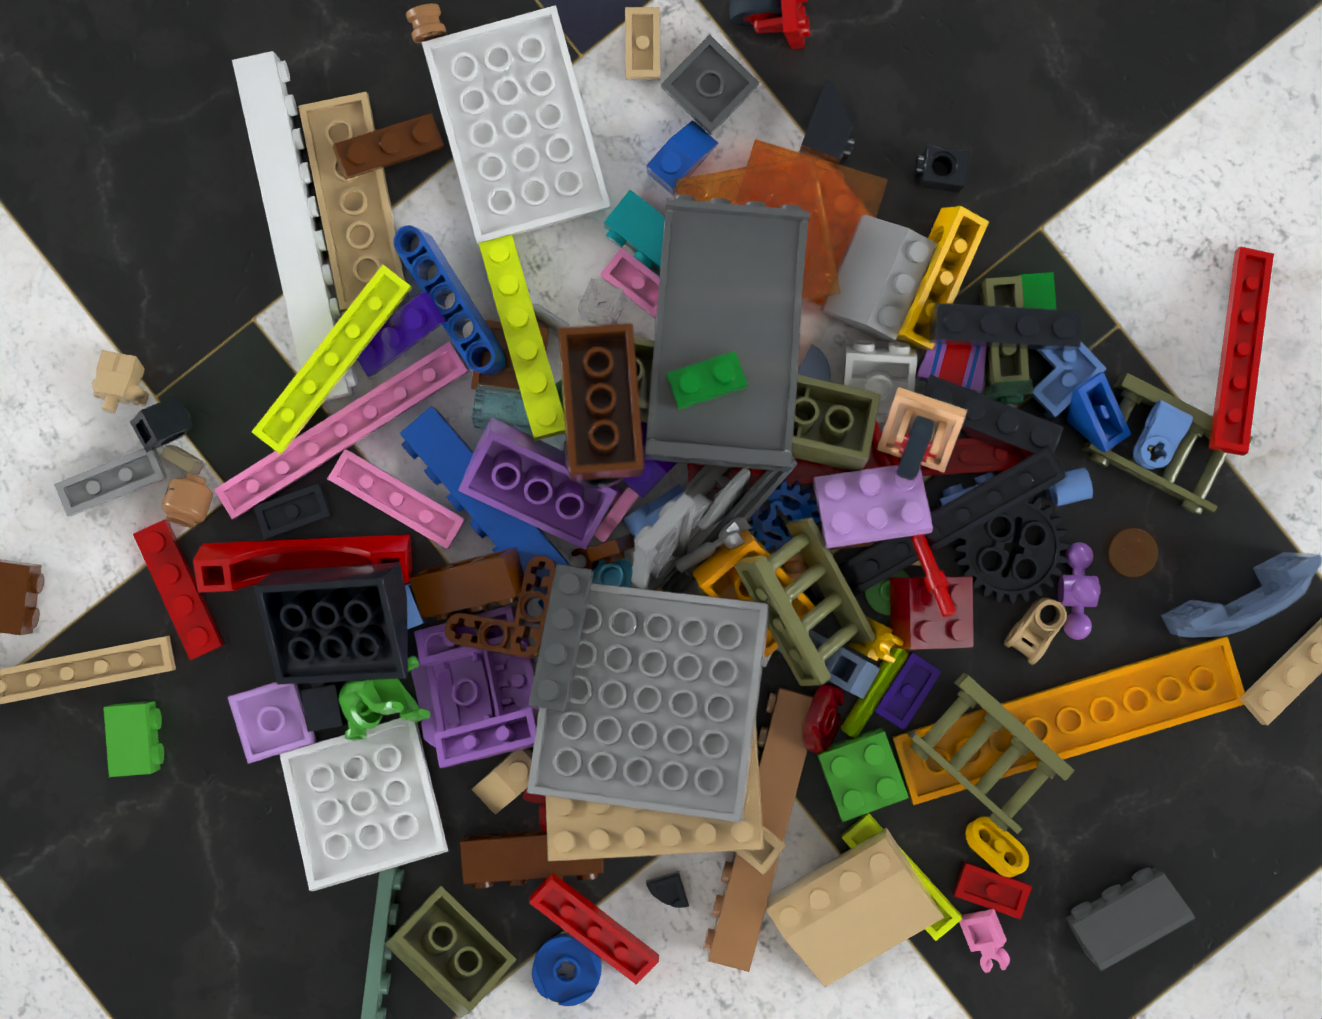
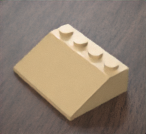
M887 827L769 897L766 907L767 913L784 939L825 987L944 918V915Z

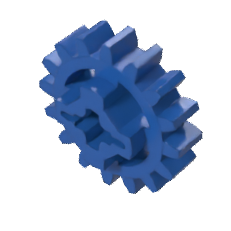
M785 478L766 499H769L770 502L768 509L763 510L762 514L758 515L760 506L749 518L752 520H749L748 524L752 528L748 530H755L754 537L758 541L762 539L765 541L764 547L766 550H769L772 545L777 546L778 550L792 539L784 520L780 516H776L777 505L784 515H788L787 523L792 520L803 519V517H812L815 523L820 522L819 513L812 512L818 509L817 500L809 501L812 496V490L808 488L800 491L799 480H796L792 486L787 485V478ZM783 495H787V496L793 497V498L796 499V500L788 499V498L784 497ZM769 531H773L779 535L772 534Z

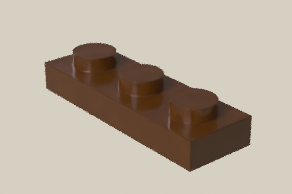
M430 113L334 143L332 148L343 176L347 180L441 150L444 144L433 115Z

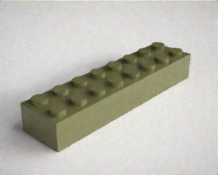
M634 336L640 422L648 423L654 341ZM798 375L792 457L850 471L862 470L869 458L881 394Z

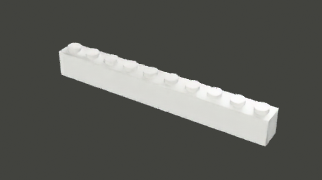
M273 51L235 59L232 62L299 368L301 369L336 325L338 319L342 317V311L339 309L338 299L332 297L330 285L334 284L331 265H325L323 251L327 250L323 230L318 231L315 217L320 216L319 206L316 197L310 196L308 183L313 182L308 162L303 163L300 151L305 149V142L301 129L295 128L293 116L298 115L294 96L292 94L288 95L285 83L290 81L288 66L285 60L281 61ZM353 366L349 368L324 402L354 395L352 387L357 386V379Z

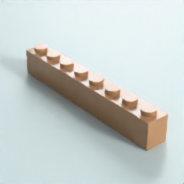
M778 686L776 694L770 692L765 713H769L770 717L767 727L761 726L757 747H761L758 765L762 825L781 841H784L807 754L803 742L804 725L811 701L815 695ZM735 851L732 862L725 861L721 881L726 883L723 896L716 895L712 915L717 916L714 930L707 929L703 949L708 950L709 962L747 972L750 971L780 855L764 875Z

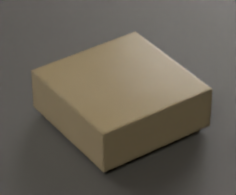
M166 445L160 454L162 458L190 474H199L205 465L204 461L174 445Z

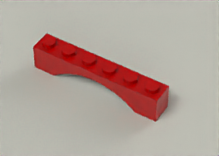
M410 534L202 543L193 559L198 593L235 591L259 583L273 571L400 562L404 584L410 581L414 566Z

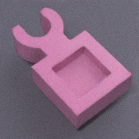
M627 487L625 492L618 489L609 506L610 512L599 525L594 536L603 543L606 542L640 495Z
M995 909L963 914L962 920L959 921L971 952L981 951L980 965L985 973L990 972L993 967L991 959L999 962L1001 970H1006L1010 963L1008 953L1001 947L1004 946L1007 939Z

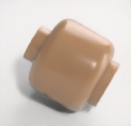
M187 473L184 478H174L169 482L162 502V510L167 514L166 519L168 521L192 528L194 523H202L205 520L213 499V492L205 486L206 480L204 478Z

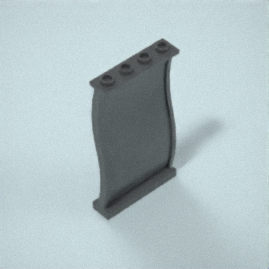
M676 195L674 199L667 198L644 460L788 472L792 463L791 451L797 392L802 291L810 211L801 210L800 206L793 204L772 208L766 207L765 203L759 201L745 202V205L730 204L731 201L724 198H712L709 202L695 201V198L689 195ZM736 351L748 383L747 388L678 411L666 374Z

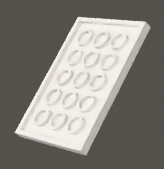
M556 5L422 42L477 244L511 234L512 236L612 209Z

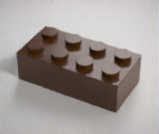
M633 323L559 328V351L569 481L642 476L644 460Z

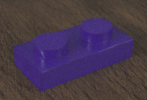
M910 652L908 659L874 711L905 730L942 671Z

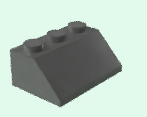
M1156 867L1139 870L1132 876V881L1123 886L1118 884L1107 888L1102 892L1100 899L1091 904L1090 902H1083L1075 906L1071 910L1072 914L1065 918L1086 956L1101 971L1195 919L1192 911L1167 876Z

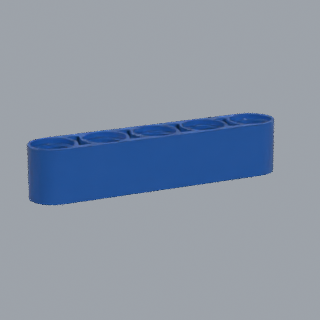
M412 225L401 227L394 236L395 250L421 292L429 293L446 321L442 324L467 366L475 372L488 376L499 374L506 365L505 352L434 238L429 233ZM418 236L419 245L411 252L410 243ZM436 264L437 273L433 279L429 280L428 270ZM454 293L455 302L450 308L446 309L445 300L449 294ZM471 321L473 331L465 338L463 328ZM489 350L491 353L490 363L483 367L481 356L485 351Z

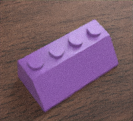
M491 417L474 450L458 491L586 550L617 494V484L604 489H593L583 486L576 481H569V473L563 461L562 450L541 440L534 441L533 436Z

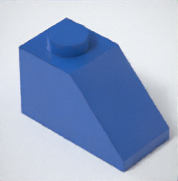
M692 120L672 136L646 165L647 174L673 196L715 149L718 142Z

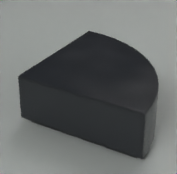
M679 871L646 881L650 893L659 901L675 908L689 907Z

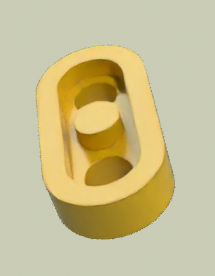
M987 816L979 817L968 824L965 835L969 846L999 874L1011 878L1023 873L1029 865L1027 850L1008 831L1004 832ZM1004 856L1008 859L1009 864L1005 861Z

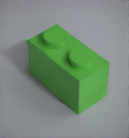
M156 702L116 703L105 706L104 719L109 777L152 774L160 770V764L164 762V747L162 743L158 742V729L161 728L162 717L160 709H156Z

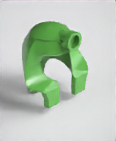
M415 656L408 657L409 672L419 666ZM399 679L347 681L339 694V703L349 727L345 731L346 740L357 741L366 739V729L375 728L380 723L384 714L389 715L400 712L399 716L401 718L416 723L430 718V711L419 708V705L406 691Z

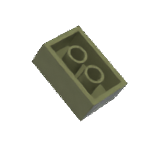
M442 886L436 889L385 943L460 1018L469 1014L517 960Z

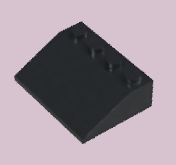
M400 562L273 571L254 586L277 685L400 679L408 676L407 593Z

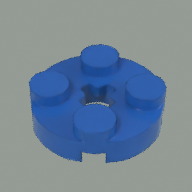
M569 933L555 935L546 940L536 952L532 967L534 985L541 996L547 1000L549 998L551 1001L557 1002L558 1005L575 1006L583 1003L592 996L599 984L602 972L601 958ZM563 961H568L569 964L576 966V969L573 970L572 978H567L566 974L559 975L557 970L562 967Z

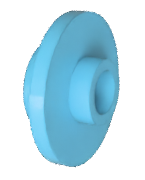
M626 558L605 564V561L602 560L598 563L597 568L593 570L592 583L631 588L632 583L630 580L633 575V564Z

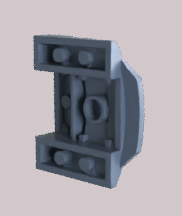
M1283 552L1253 568L1262 587L1225 606L1190 600L1161 615L1170 634L1182 637H1216L1245 630L1280 612L1298 600L1306 592L1312 577L1319 569L1322 557L1320 554Z

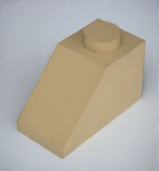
M529 748L511 752L472 788L474 793L494 814H497L528 787L533 755Z

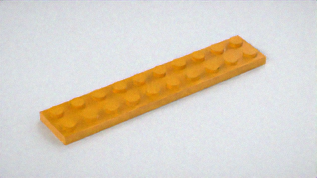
M1220 636L1000 704L1064 760L1244 705L1239 698L1245 691L1228 636ZM981 709L962 715L933 749L949 762L984 723L985 719L983 717L987 712ZM934 724L913 731L923 738ZM1004 727L1000 732L996 730L959 772L975 786L1011 745L1009 741L1014 736ZM910 731L892 736L913 805L967 789L931 756L925 761L910 748L914 742L907 735ZM1030 751L1026 756L1022 754L1001 778L1038 768L1036 764L1039 762V759Z

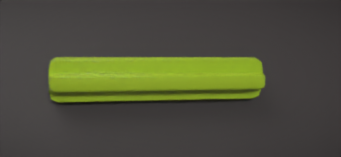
M891 647L890 656L895 658L894 663L882 661L879 666L880 670L864 699L859 697L841 725V730L852 738L859 736L908 659L909 652L905 649Z

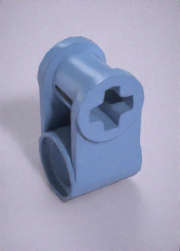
M1158 400L1149 413L1145 427L1134 446L1132 454L1135 463L1147 470L1167 465L1172 460L1180 441L1187 433L1193 416L1162 400ZM1155 446L1154 453L1158 455V458L1150 460L1151 453L1147 451V448Z

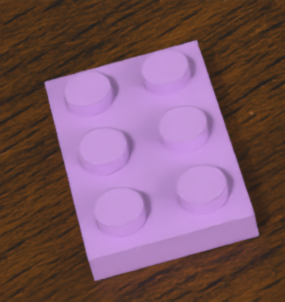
M899 465L814 477L813 484L825 547L833 548L931 533L933 525L921 469H919L914 481L897 475Z

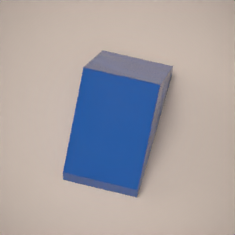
M1099 372L1073 390L1066 421L1100 451H1108L1131 435L1104 372Z

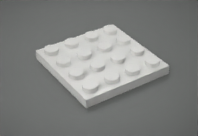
M399 718L379 724L375 728L366 729L367 738L363 740H346L345 735L280 754L310 891H316L448 852L422 740L416 722Z

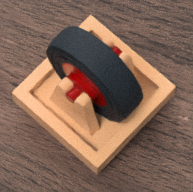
M898 387L877 450L901 458L897 475L902 478L914 481L921 465L944 473L967 410Z

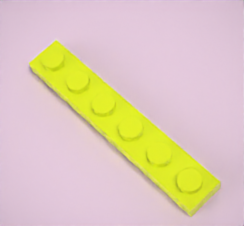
M511 234L478 243L534 441L565 433L563 409L513 236Z
M382 265L252 430V433L276 452L283 454L411 291L412 287L386 266Z

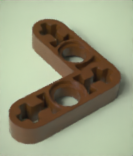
M537 556L528 562L514 622L457 613L452 615L446 622L445 634L448 640L463 647L520 658L534 659L538 657L557 563L545 556ZM545 564V568L550 570V575L544 576L541 582V578L536 575L537 569H543ZM541 583V587L547 590V594L531 591L532 586L539 588ZM534 598H541L544 603L543 612L537 617H531L527 611L529 602ZM525 620L533 624H540L539 629L534 627L531 629L524 625ZM465 624L467 627L477 629L478 634L475 636L464 633L461 636V634L456 632V628ZM495 626H500L503 630V639L498 645L491 646L487 640L488 631ZM530 634V637L536 641L535 645L529 646L526 652V647L521 645L522 638H528Z

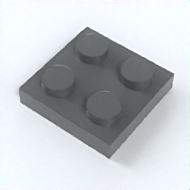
M709 34L661 84V88L712 135L759 86L760 82Z

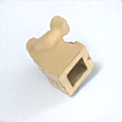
M102 350L96 369V378L92 381L93 395L104 400L103 411L115 414L118 403L129 404L131 400L135 405L140 403L142 404L141 406H146L149 393L138 386L145 369L136 356Z

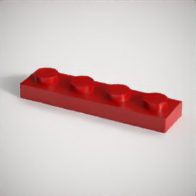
M164 519L134 533L133 536L189 659H195L225 645L202 593L197 591L196 580L169 521Z
M554 873L530 896L529 903L634 984L637 985L658 964L659 954Z

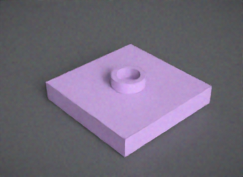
M277 682L228 697L248 764L317 742L314 731H307L299 684L277 685Z

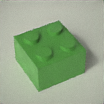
M881 727L859 734L856 738L851 737L831 744L829 748L823 750V753L817 754L842 822L909 798L887 736Z

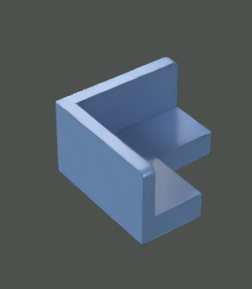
M1082 342L1080 348L1072 351L1036 349L1054 369L1029 393L1046 410L1043 415L1047 419L1054 418L1071 403L1075 388L1099 372H1104L1107 368Z

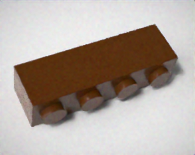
M544 830L464 836L460 841L463 884L472 883L473 888L492 887L494 885L493 882L507 881L509 886L524 885L528 883V879L542 878V882H544L552 873L562 880L563 876L577 875V880H592L598 878L597 874L604 873V858L548 861L547 831Z

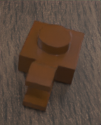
M628 534L595 546H587L586 550L582 548L575 549L571 554L572 557L583 555L586 559V566L582 568L593 571L597 568L599 560L604 558L605 564L626 558L624 551L635 547L632 534Z

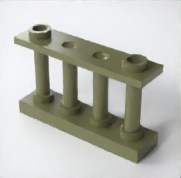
M1129 373L1119 375L1113 388L1122 392L1120 395L1122 401L1119 404V408L1126 422L1135 405L1139 406L1141 402L1153 408L1158 400H1162L1192 415V423L1161 477L1137 465L1133 455L1129 461L1112 452L1113 447L1106 452H1102L1091 442L1084 443L1082 450L1090 453L1088 459L1103 467H1108L1111 464L1183 501L1182 508L1194 514L1201 515L1202 511L1215 512L1218 506L1205 500L1228 453L1213 451L1192 492L1174 484L1197 437H1202L1203 434L1210 437L1213 416ZM1153 447L1147 448V451L1151 452Z
M811 517L792 520L785 524L792 539L770 557L766 558L765 555L745 557L734 565L752 600L770 605L767 627L800 686L823 685L829 680L831 675L825 666V661L846 642H872L877 638L870 626L869 619L861 610L829 548L825 547L821 530ZM800 551L809 569L783 589L775 575V570ZM814 582H817L825 599L799 619L792 606V600ZM833 611L841 629L816 649L808 635V631Z
M962 673L954 682L961 689L957 693L959 698L923 738L919 737L913 730L907 734L914 741L910 748L925 761L930 756L993 812L989 818L1004 832L1010 827L1018 834L1022 828L1012 818L1049 777L1053 779L1057 775L1066 781L1075 770L969 675ZM978 704L987 712L983 717L985 719L984 723L947 762L933 747L969 707L974 708ZM1004 727L1014 736L1009 741L1011 745L974 786L959 771L996 730L1000 732ZM1030 751L1039 759V762L1036 764L1038 768L1000 809L985 795L1022 754L1026 756Z

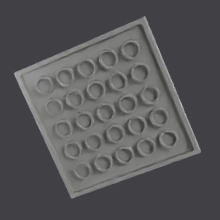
M592 583L567 712L539 708L527 793L742 823L770 605L767 603Z

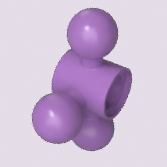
M1077 542L1071 544L1070 548L1065 552V558L1068 559L1067 564L1073 568L1072 575H1062L1059 577L1057 594L1058 602L1063 606H1072L1071 614L1066 617L1063 625L1064 632L1072 639L1081 640L1089 635L1092 628L1089 617L1084 614V607L1097 606L1101 588L1097 576H1085V569L1093 561L1092 549L1085 543Z

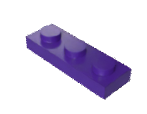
M424 292L417 295L390 316L357 358L367 377L379 373L446 322L429 293Z

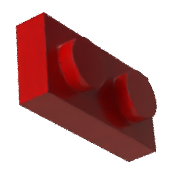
M964 861L952 894L955 897L1021 919L1032 886L1029 883L1012 877H1004L998 872Z

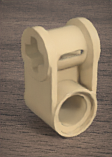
M1049 597L1036 599L1021 620L1010 630L1004 640V645L1008 648L1014 647L1028 657L1027 661L1031 665H1034L1044 655L1051 641L1064 625L1067 617L1065 607L1060 602ZM1047 605H1053L1056 610L1054 619L1051 622L1043 623L1040 619L1041 609ZM1022 638H1025L1030 643H1032V646H1029L1028 644L1023 642Z

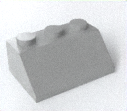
M865 214L861 215L820 310L877 340H896L937 243L907 227Z

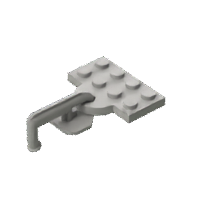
M705 465L687 484L685 493L676 502L672 499L662 508L659 513L660 519L652 527L646 525L634 540L636 545L633 553V575L630 580L632 583L631 588L655 591L676 569L675 561L687 554L688 544L698 532L720 522L740 501L747 490L751 471L744 468L730 480L726 475L734 467ZM715 486L719 491L713 497L715 500L713 503L705 495Z

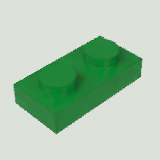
M736 351L666 374L678 411L747 388L748 385Z

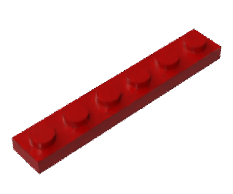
M1241 246L1235 250L1209 449L1240 456L1249 453L1273 253Z

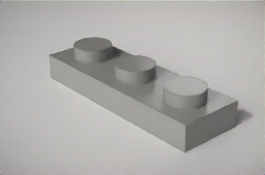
M143 448L54 485L66 515L74 516L168 477L157 450L154 449L146 453Z

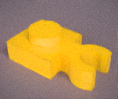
M867 617L877 638L872 642L850 643L849 647L876 661L880 658L888 663H894L895 658L890 656V649L895 644L902 646L903 640L891 634L892 629Z

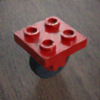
M808 0L730 1L729 11L732 23L754 27L756 33L783 32L791 50L805 48L804 37H810L809 16L806 15L805 6H802V3L808 2Z

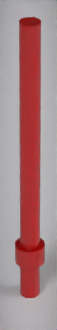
M875 422L871 444L881 467L894 466L895 463L891 454L877 450L882 432L878 422ZM925 535L910 536L926 575L923 580L928 592L934 594L943 618L954 615L956 609L946 588L949 586L944 571H939Z

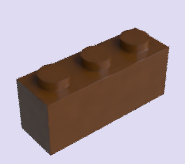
M515 547L424 569L409 580L421 617L435 616L436 620H442L456 614L457 610L466 608L467 613H473L486 608L487 603L497 601L498 606H503L517 601L518 595L521 592L524 572Z

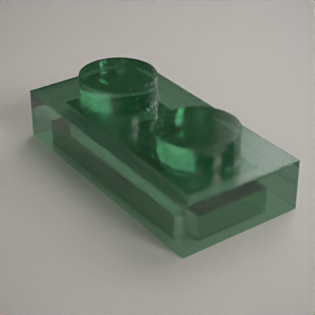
M1032 380L997 382L984 388L985 396L1009 406H1016L1017 404L1024 403V397L1033 394Z

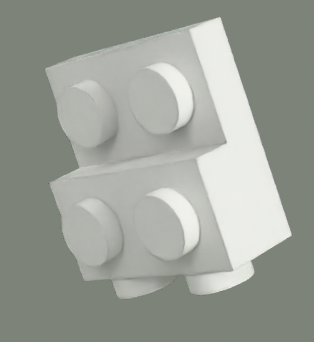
M863 339L855 340L853 346L846 345L843 385L881 394L876 422L886 423L898 387L914 392L917 366L916 349H910V344L905 342H890L889 348L875 347V342Z

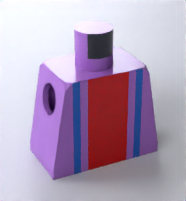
M935 344L932 350H924L916 367L915 379L926 382L931 374L980 394L982 393L984 383L986 347Z

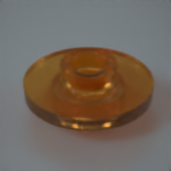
M1135 528L1125 529L1116 534L1110 542L1108 556L1111 565L1117 572L1128 577H1139L1147 574L1155 566L1158 559V547L1154 538L1146 531Z

